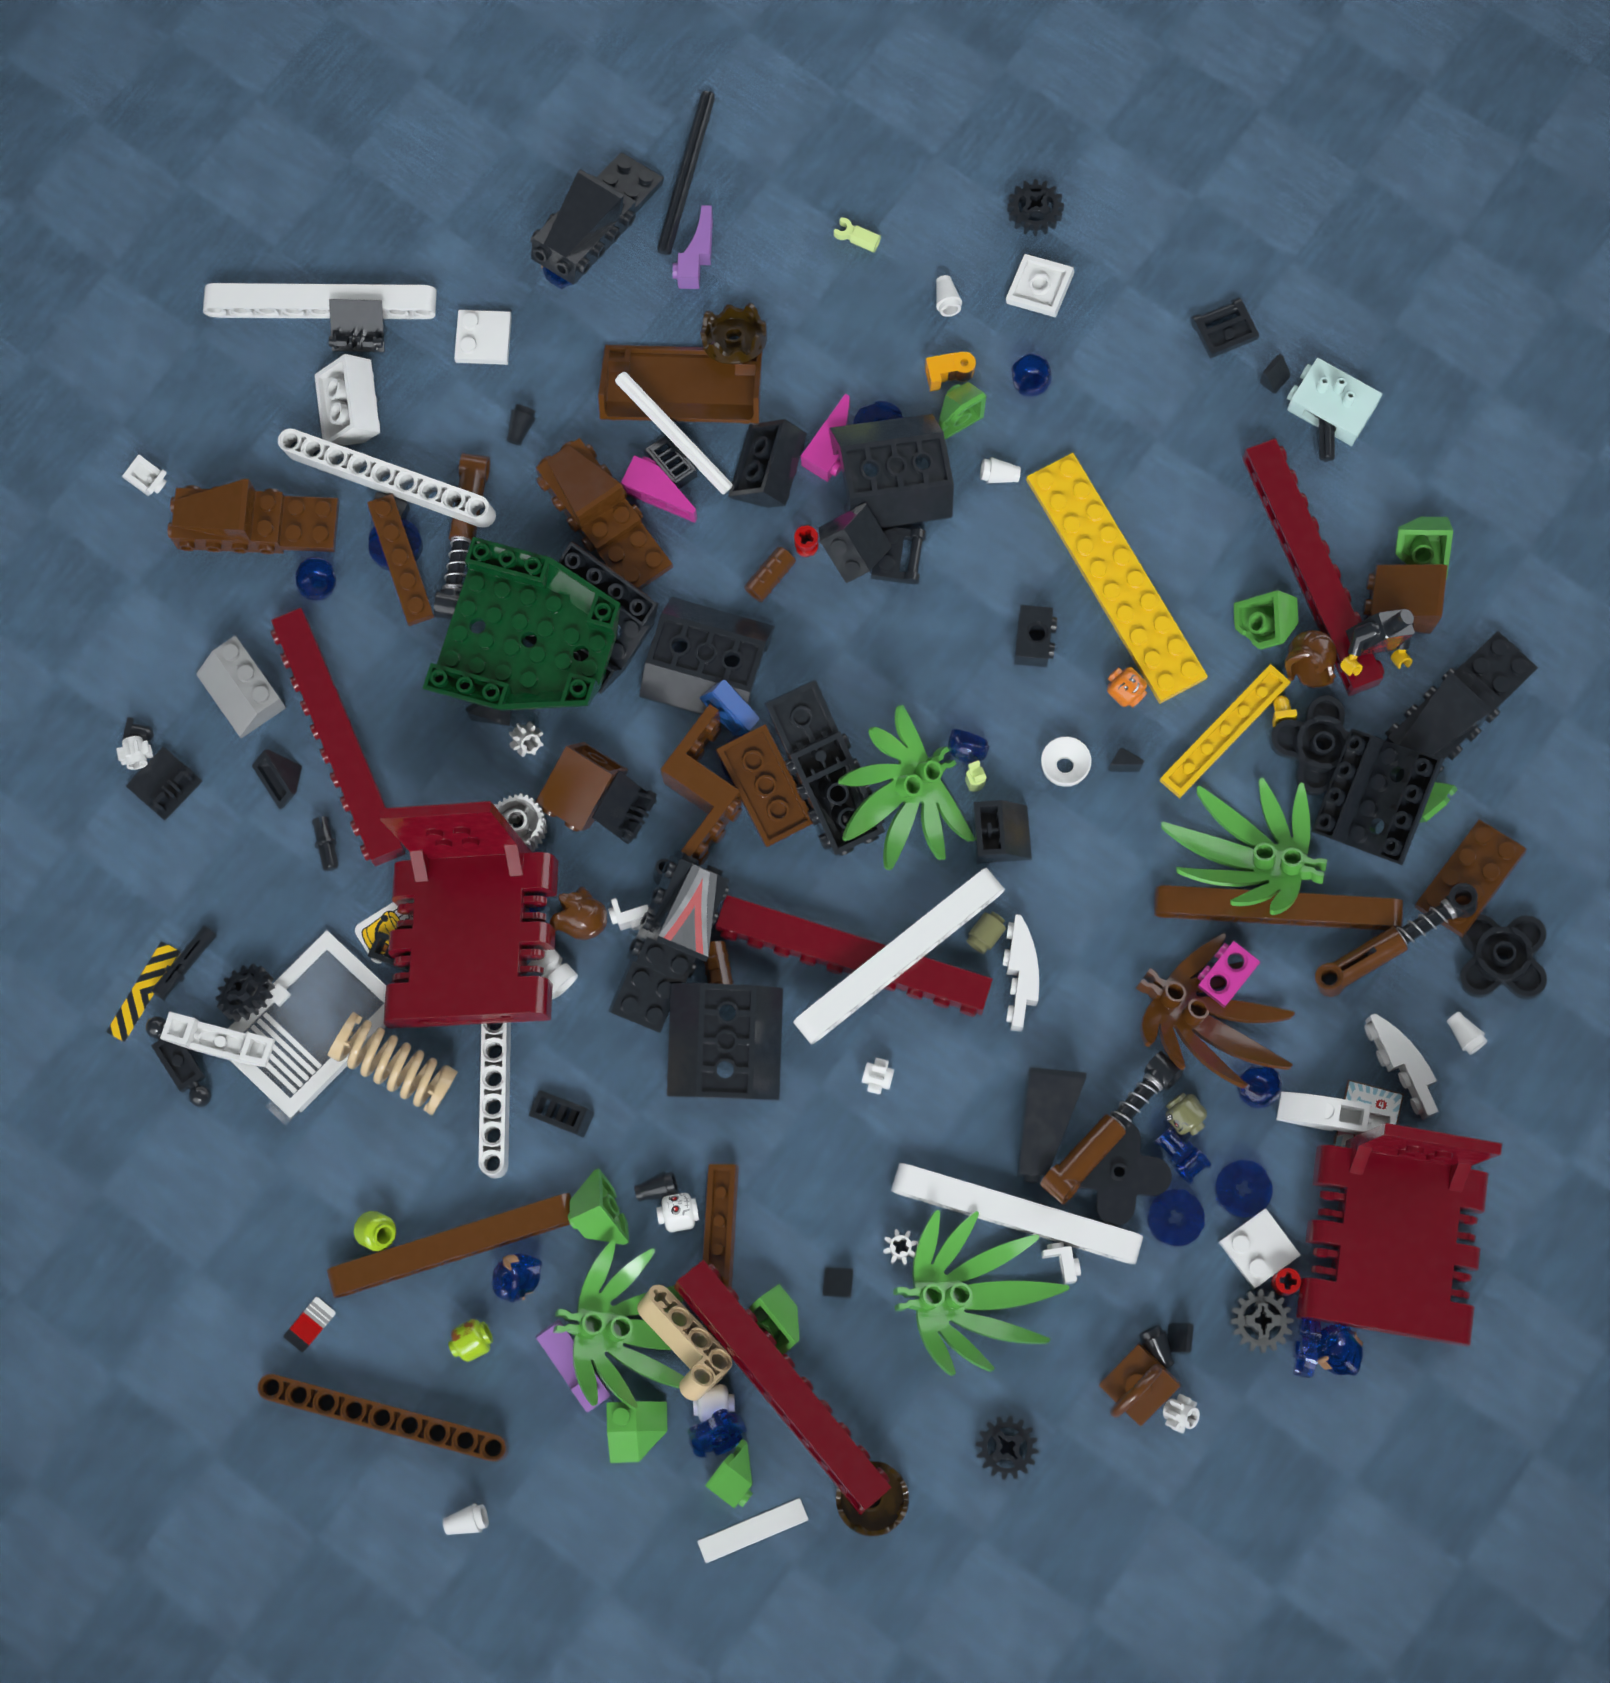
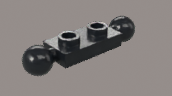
M160 1016L150 1018L145 1026L146 1032L150 1037L158 1039L151 1047L181 1093L188 1089L190 1090L189 1100L192 1105L196 1107L208 1105L212 1094L207 1086L199 1084L206 1076L188 1048L160 1038L166 1023L164 1018Z

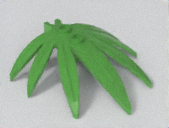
M898 705L895 711L896 731L902 743L881 728L870 727L868 731L874 745L887 756L897 759L899 763L860 767L848 772L838 781L840 785L865 786L891 779L889 783L877 789L862 802L850 818L842 836L844 841H848L865 833L886 818L903 802L886 834L883 850V863L886 870L894 868L909 836L920 802L922 803L921 823L923 833L930 850L938 860L946 859L940 815L946 824L966 841H975L959 808L940 780L945 769L956 765L955 760L938 763L944 759L945 753L949 752L948 747H940L934 752L933 756H927L918 732L904 705Z
M1260 778L1259 780L1262 812L1266 824L1278 844H1274L1238 812L1201 786H1197V795L1208 812L1231 835L1252 848L1170 823H1161L1162 830L1194 853L1218 864L1245 870L1176 867L1178 874L1199 882L1219 886L1239 887L1267 883L1231 899L1230 905L1232 906L1254 905L1276 895L1270 904L1269 913L1277 915L1286 911L1295 902L1300 891L1301 880L1311 879L1315 883L1323 884L1325 872L1321 871H1326L1327 859L1318 858L1314 860L1308 857L1310 813L1305 786L1302 782L1298 786L1292 813L1293 837H1291L1286 819L1277 799L1265 779Z
M936 1210L925 1225L916 1247L913 1261L914 1288L911 1290L906 1287L893 1289V1295L915 1298V1300H908L905 1303H898L895 1305V1311H903L907 1308L916 1310L917 1326L924 1346L939 1367L950 1376L955 1375L956 1371L942 1338L955 1352L970 1363L989 1372L994 1371L995 1368L966 1337L949 1324V1321L976 1334L1007 1342L1047 1344L1051 1341L1050 1338L997 1319L966 1313L964 1310L1013 1308L1045 1300L1070 1289L1069 1285L1034 1281H994L968 1285L962 1283L986 1274L1010 1261L1039 1239L1038 1234L1013 1240L987 1250L963 1263L948 1275H945V1269L955 1259L970 1235L979 1216L978 1211L966 1218L949 1235L931 1264L937 1245L940 1224V1211Z
M612 1240L597 1256L585 1277L579 1295L577 1313L571 1314L563 1309H558L555 1312V1317H562L565 1321L574 1322L576 1325H556L553 1333H564L567 1331L575 1335L573 1341L574 1371L584 1396L592 1406L598 1404L597 1381L592 1365L593 1362L599 1376L613 1394L630 1408L636 1409L638 1404L614 1365L605 1356V1352L634 1372L671 1387L679 1388L684 1376L655 1359L623 1346V1344L648 1349L672 1350L644 1320L626 1317L639 1315L637 1306L646 1293L627 1299L615 1306L610 1304L613 1299L619 1296L638 1277L653 1256L655 1249L652 1248L630 1261L611 1278L601 1293H599L609 1272L614 1255L616 1241ZM674 1286L666 1287L680 1302L684 1301L674 1289Z

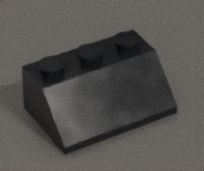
M786 419L750 424L728 497L766 508L786 506L807 433Z

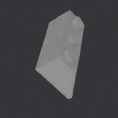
M236 635L214 649L196 673L240 738H243L286 709Z

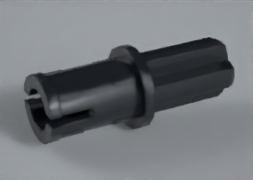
M322 816L323 827L320 825L319 817L311 821L316 837L314 846L319 851L322 869L330 872L339 866L335 851L337 842L332 837L329 817Z

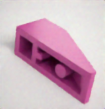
M847 394L843 396L801 455V466L826 482L832 476L836 477L842 470L839 454L833 455L829 428L848 425L850 396Z
M634 456L621 481V485L627 495L695 523L697 520L696 508L657 463L648 457H642L641 459Z

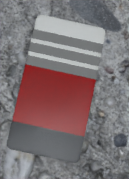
M315 1297L285 1333L284 1338L303 1353L336 1312L320 1298Z

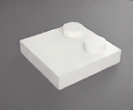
M1024 254L1007 294V304L1056 317L1074 275V267Z
M458 310L455 362L508 365L511 312Z
M1266 1208L1219 1242L1253 1289L1300 1256V1253Z

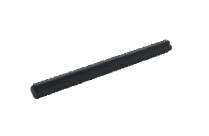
M703 91L699 99L657 249L660 254L670 255L672 252L715 101V95L712 92Z

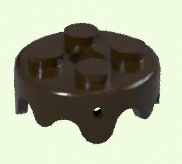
M747 303L745 308L742 309L728 304L716 316L710 310L706 311L703 316V325L700 331L702 346L705 353L717 362L723 364L748 362L757 357L766 346V322L761 320L757 308L752 303ZM732 336H739V337H740L739 339H736V340H730V339H729V338L732 337Z
M870 1461L876 1469L881 1468L890 1479L888 1484L892 1487L881 1497L880 1504L874 1508L869 1507L860 1515L837 1487L836 1506L841 1519L851 1530L865 1536H880L891 1532L902 1522L909 1506V1493L904 1479L893 1467L883 1462Z

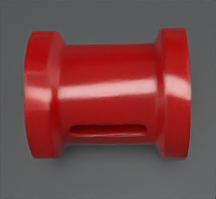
M808 525L799 527L794 534L797 554L802 557L815 555L819 547L816 529Z
M1291 1268L1280 1270L1271 1280V1287L1280 1296H1289L1296 1292L1301 1285L1299 1273ZM1286 1275L1288 1281L1292 1282V1285L1287 1287V1289H1285L1283 1283H1280V1279Z

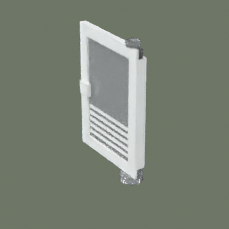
M327 930L273 983L275 989L269 991L273 997L266 999V1008L261 1007L257 1016L251 1013L247 1021L241 1017L239 1022L235 1021L228 1028L245 1034L249 1032L275 1039L266 1067L236 1061L231 1062L271 1099L266 1107L285 1126L299 1112H302L347 1067L349 1055L344 1060L338 1062L329 1057L328 1052L353 1012L363 1017L359 1024L355 1023L352 1029L353 1035L365 1020H369L372 1023L362 1048L377 1028L381 1027L384 1029L386 1027L383 1024L386 985Z

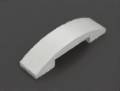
M169 1012L160 1037L167 1042L201 1053L262 1067L267 1066L275 1043V1039L249 1032L245 1034L199 1022L196 1018Z

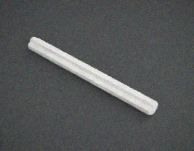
M622 372L617 376L615 382L721 494L727 493L732 488V483L626 372Z

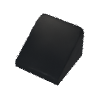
M1281 354L1277 355L1267 366L1260 379V384L1274 394L1290 378V371Z
M1120 748L1111 762L1108 771L1140 772L1144 761L1126 749Z
M825 1267L823 1296L851 1299L854 1269Z
M1170 1323L1168 1325L1167 1338L1171 1353L1187 1355L1192 1351L1194 1331L1192 1323Z

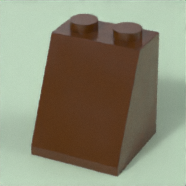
M1377 565L1373 573H1369L1367 577L1366 589L1370 590L1369 599H1365L1363 615H1367V618L1379 612L1407 609L1414 617V631L1431 634L1442 618L1448 565Z
M585 742L568 745L565 747L535 803L542 807V811L551 817L557 816L564 820V825L573 831L578 832L579 830L589 829L595 821L592 816L617 771L619 770L626 775L629 769Z

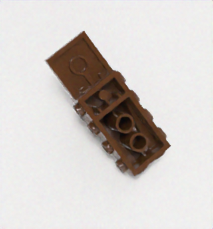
M580 438L574 442L569 441L561 447L559 452L553 456H546L539 462L536 467L538 474L536 481L544 492L548 490L553 497L551 501L559 512L563 511L568 517L566 521L574 532L578 531L583 537L581 541L588 552H594L598 559H601L606 566L641 590L672 569L673 563L642 524L641 518H643V515L635 504L631 506L626 500L628 495L621 483L613 478L612 473L604 463L600 465L595 459L597 454L589 443L585 445Z
M241 479L222 486H213L211 489H201L198 486L187 485L185 488H176L175 497L171 498L170 509L173 513L172 522L168 523L167 532L168 537L171 538L177 549L183 551L255 552L268 555L274 553L284 554V550L335 552L340 501L338 498L284 496L283 492L273 488L256 491L249 479Z

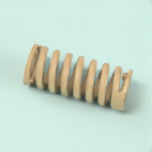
M353 1012L333 1042L328 1056L340 1062L349 1055L347 1060L348 1068L355 1069L362 1063L360 1073L364 1077L371 1075L376 1069L373 1081L376 1084H381L389 1077L387 1090L390 1092H394L402 1084L400 1097L406 1100L415 1092L413 1104L416 1107L422 1106L430 1097L423 1110L433 1116L458 1071L448 1065H444L429 1083L437 1066V1059L430 1058L416 1076L424 1058V1052L421 1050L416 1051L403 1068L411 1050V1045L408 1042L400 1047L389 1062L398 1042V1037L391 1035L376 1054L385 1034V1030L381 1027L376 1029L362 1048L372 1023L369 1020H365L353 1035L352 1029L355 1023L359 1024L363 1018Z

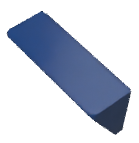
M726 680L718 682L700 696V700L707 707L710 704L719 710L720 722L734 737L749 732L759 720V716Z

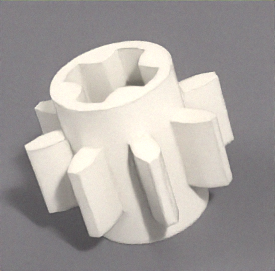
M531 721L527 725L517 723V727L513 732H509L513 739L509 744L513 750H517L522 757L526 753L536 755L539 747L544 745L539 738L543 735V732L539 728H535Z
M139 736L125 738L122 741L123 747L116 748L118 760L121 761L122 765H127V768L131 770L144 768L148 764L147 758L153 757L151 745H148V741H143L142 737Z
M876 1058L874 1064L867 1062L862 1083L869 1084L867 1091L881 1094L882 1088L890 1089L894 1069L888 1068L889 1061Z
M895 1229V1237L893 1239L885 1237V1241L890 1244V1248L884 1249L883 1253H891L893 1256L891 1259L892 1264L896 1259H902L903 1265H906V1258L908 1256L914 1258L915 1252L911 1251V1248L916 1246L918 1241L911 1242L909 1240L910 1231L906 1232L904 1236L899 1235V1231ZM905 1241V1248L908 1251H901L900 1254H897L895 1252L896 1247L893 1244Z
M1182 1394L1178 1395L1177 1400L1174 1398L1169 1399L1163 1408V1416L1167 1419L1165 1425L1172 1427L1173 1430L1184 1433L1185 1427L1188 1429L1194 1428L1200 1416L1199 1410L1195 1408L1197 1402Z

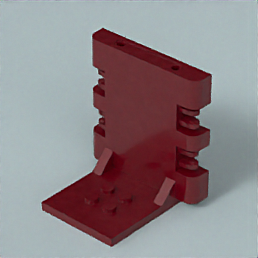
M491 801L380 808V820L409 850L411 860L398 861L394 864L392 901L398 906L397 913L413 915V919L397 921L396 930L390 931L388 954L394 959V965L397 967H410V972L394 974L392 982L395 983L386 985L383 1024L390 1029L551 1020L553 984L548 978L541 977L544 974L543 967L536 965L527 966V961L541 960L545 957V951L543 950H554L555 929L552 925L545 922L547 914L529 912V909L546 906V897L557 896L559 861L550 853L532 852Z
M1384 1123L1346 1140L1345 1147L1335 1145L1318 1146L1316 1149L1312 1185L1340 1190V1193L1332 1191L1320 1192L1322 1199L1338 1201L1339 1204L1338 1211L1322 1208L1318 1209V1215L1337 1219V1221L1309 1220L1305 1242L1333 1247V1250L1314 1248L1313 1255L1317 1257L1331 1258V1268L1321 1265L1312 1266L1311 1273L1329 1276L1330 1280L1317 1278L1301 1279L1296 1318L1464 1347L1471 1346L1475 1306L1451 1302L1450 1299L1469 1300V1292L1452 1289V1280L1471 1282L1472 1275L1454 1271V1268L1478 1271L1481 1248L1457 1243V1240L1475 1242L1476 1236L1472 1233L1458 1232V1224L1474 1225L1478 1221L1477 1217L1460 1214V1211L1477 1214L1485 1212L1489 1173L1473 1170L1471 1167L1474 1164L1500 1156L1502 1143Z

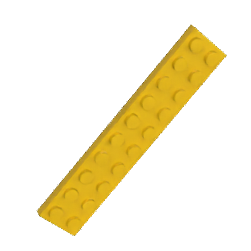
M1074 453L1028 475L1026 478L1027 483L1159 704L1206 680L1208 675Z

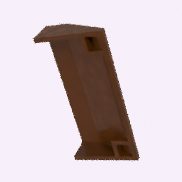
M605 345L598 392L600 419L652 421L615 382L619 374L626 372L672 421L759 423L762 352L748 362L723 364L710 358L705 353L703 347Z

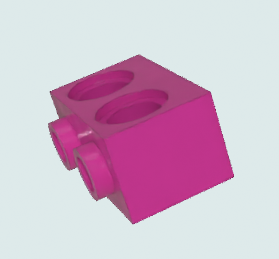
M1235 941L1230 946L1224 943L1215 955L1219 959L1212 968L1207 965L1197 977L1201 981L1198 988L1223 1008H1225L1260 964L1258 959ZM1239 955L1243 959V966L1240 969H1232L1227 962L1229 956ZM1215 976L1222 977L1226 982L1225 989L1222 991L1213 990L1210 986V980Z

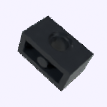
M1020 605L1014 664L1047 668L1048 659H1054L1055 643H1051L1050 638L1051 633H1056L1057 617H1052V607ZM1033 632H1038L1042 634L1043 639L1036 641L1029 635Z

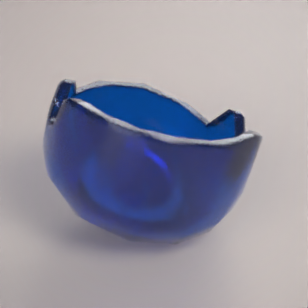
M1029 353L1021 356L1011 368L1013 386L1024 397L1041 395L1046 392L1052 383L1050 365L1040 354Z
M310 557L302 561L297 568L295 574L296 586L299 593L307 600L322 601L333 594L337 585L336 575L329 561L320 557Z
M952 729L948 741L951 755L956 760L965 764L984 760L990 748L988 740L961 729Z
M1251 1066L1240 1076L1248 1086L1246 1088L1237 1086L1236 1090L1240 1100L1248 1106L1256 1109L1267 1108L1278 1099L1282 1080L1279 1072L1274 1068L1265 1066L1255 1068Z

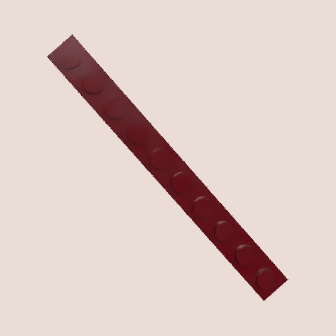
M1275 438L1247 448L1242 460L1319 631L1327 634L1336 646L1337 659L1335 667L1348 696L1378 686L1384 678V668L1381 661L1375 659L1374 654L1357 657L1356 660L1363 666L1362 671L1357 676L1353 673L1349 676L1341 668V662L1350 655L1348 653L1350 642L1346 630L1362 622L1359 613L1357 611L1354 612L1351 606L1352 599L1349 590L1346 587L1343 588L1341 584L1340 570L1335 563L1332 564L1329 557V546L1325 540L1321 539L1318 533L1319 525L1317 519L1311 516L1308 511L1307 497L1303 492L1300 493L1298 489L1297 475L1293 469H1289L1284 447L1282 445L1279 446Z
M298 608L272 619L271 622L274 629L270 630L275 644H281L284 653H281L280 657L285 668L291 667L294 676L290 677V681L296 693L301 691L304 700L300 701V705L305 716L311 715L314 724L309 725L315 740L321 739L324 748L319 749L325 764L331 763L334 772L329 773L335 788L341 787L344 796L339 798L345 812L351 811L354 820L350 821V825L356 837L361 835L364 844L360 846L365 860L371 859L376 867L406 854L402 843L380 820V808L387 807L302 608Z
M729 895L724 900L716 924L717 932L721 933L720 936L731 941H736L739 938L747 941L746 944L750 947L762 949L764 946L773 949L774 954L789 958V955L800 958V962L806 965L815 966L818 963L827 966V971L839 975L842 972L852 974L887 946ZM923 957L884 989L895 991L897 988L906 991V995L917 1000H922V997L932 999L933 1004L942 1008H949V1005L960 1008V1013L975 1017L976 1014L982 1015L993 978Z
M702 1260L676 1281L674 1289L720 1345L730 1354L734 1362L861 1515L892 1488L888 1484L890 1482L889 1477L881 1468L876 1469L869 1461L871 1456L868 1451L860 1444L857 1446L850 1438L852 1433L843 1422L838 1423L831 1415L833 1410L824 1399L819 1400L812 1392L814 1387L805 1376L800 1377L794 1370L795 1364L787 1354L784 1353L782 1355L775 1347L777 1343L768 1331L763 1332L756 1324L758 1320L754 1313L748 1308L745 1310L738 1302L739 1296L730 1286L726 1288L721 1282V1275L712 1264L707 1265Z

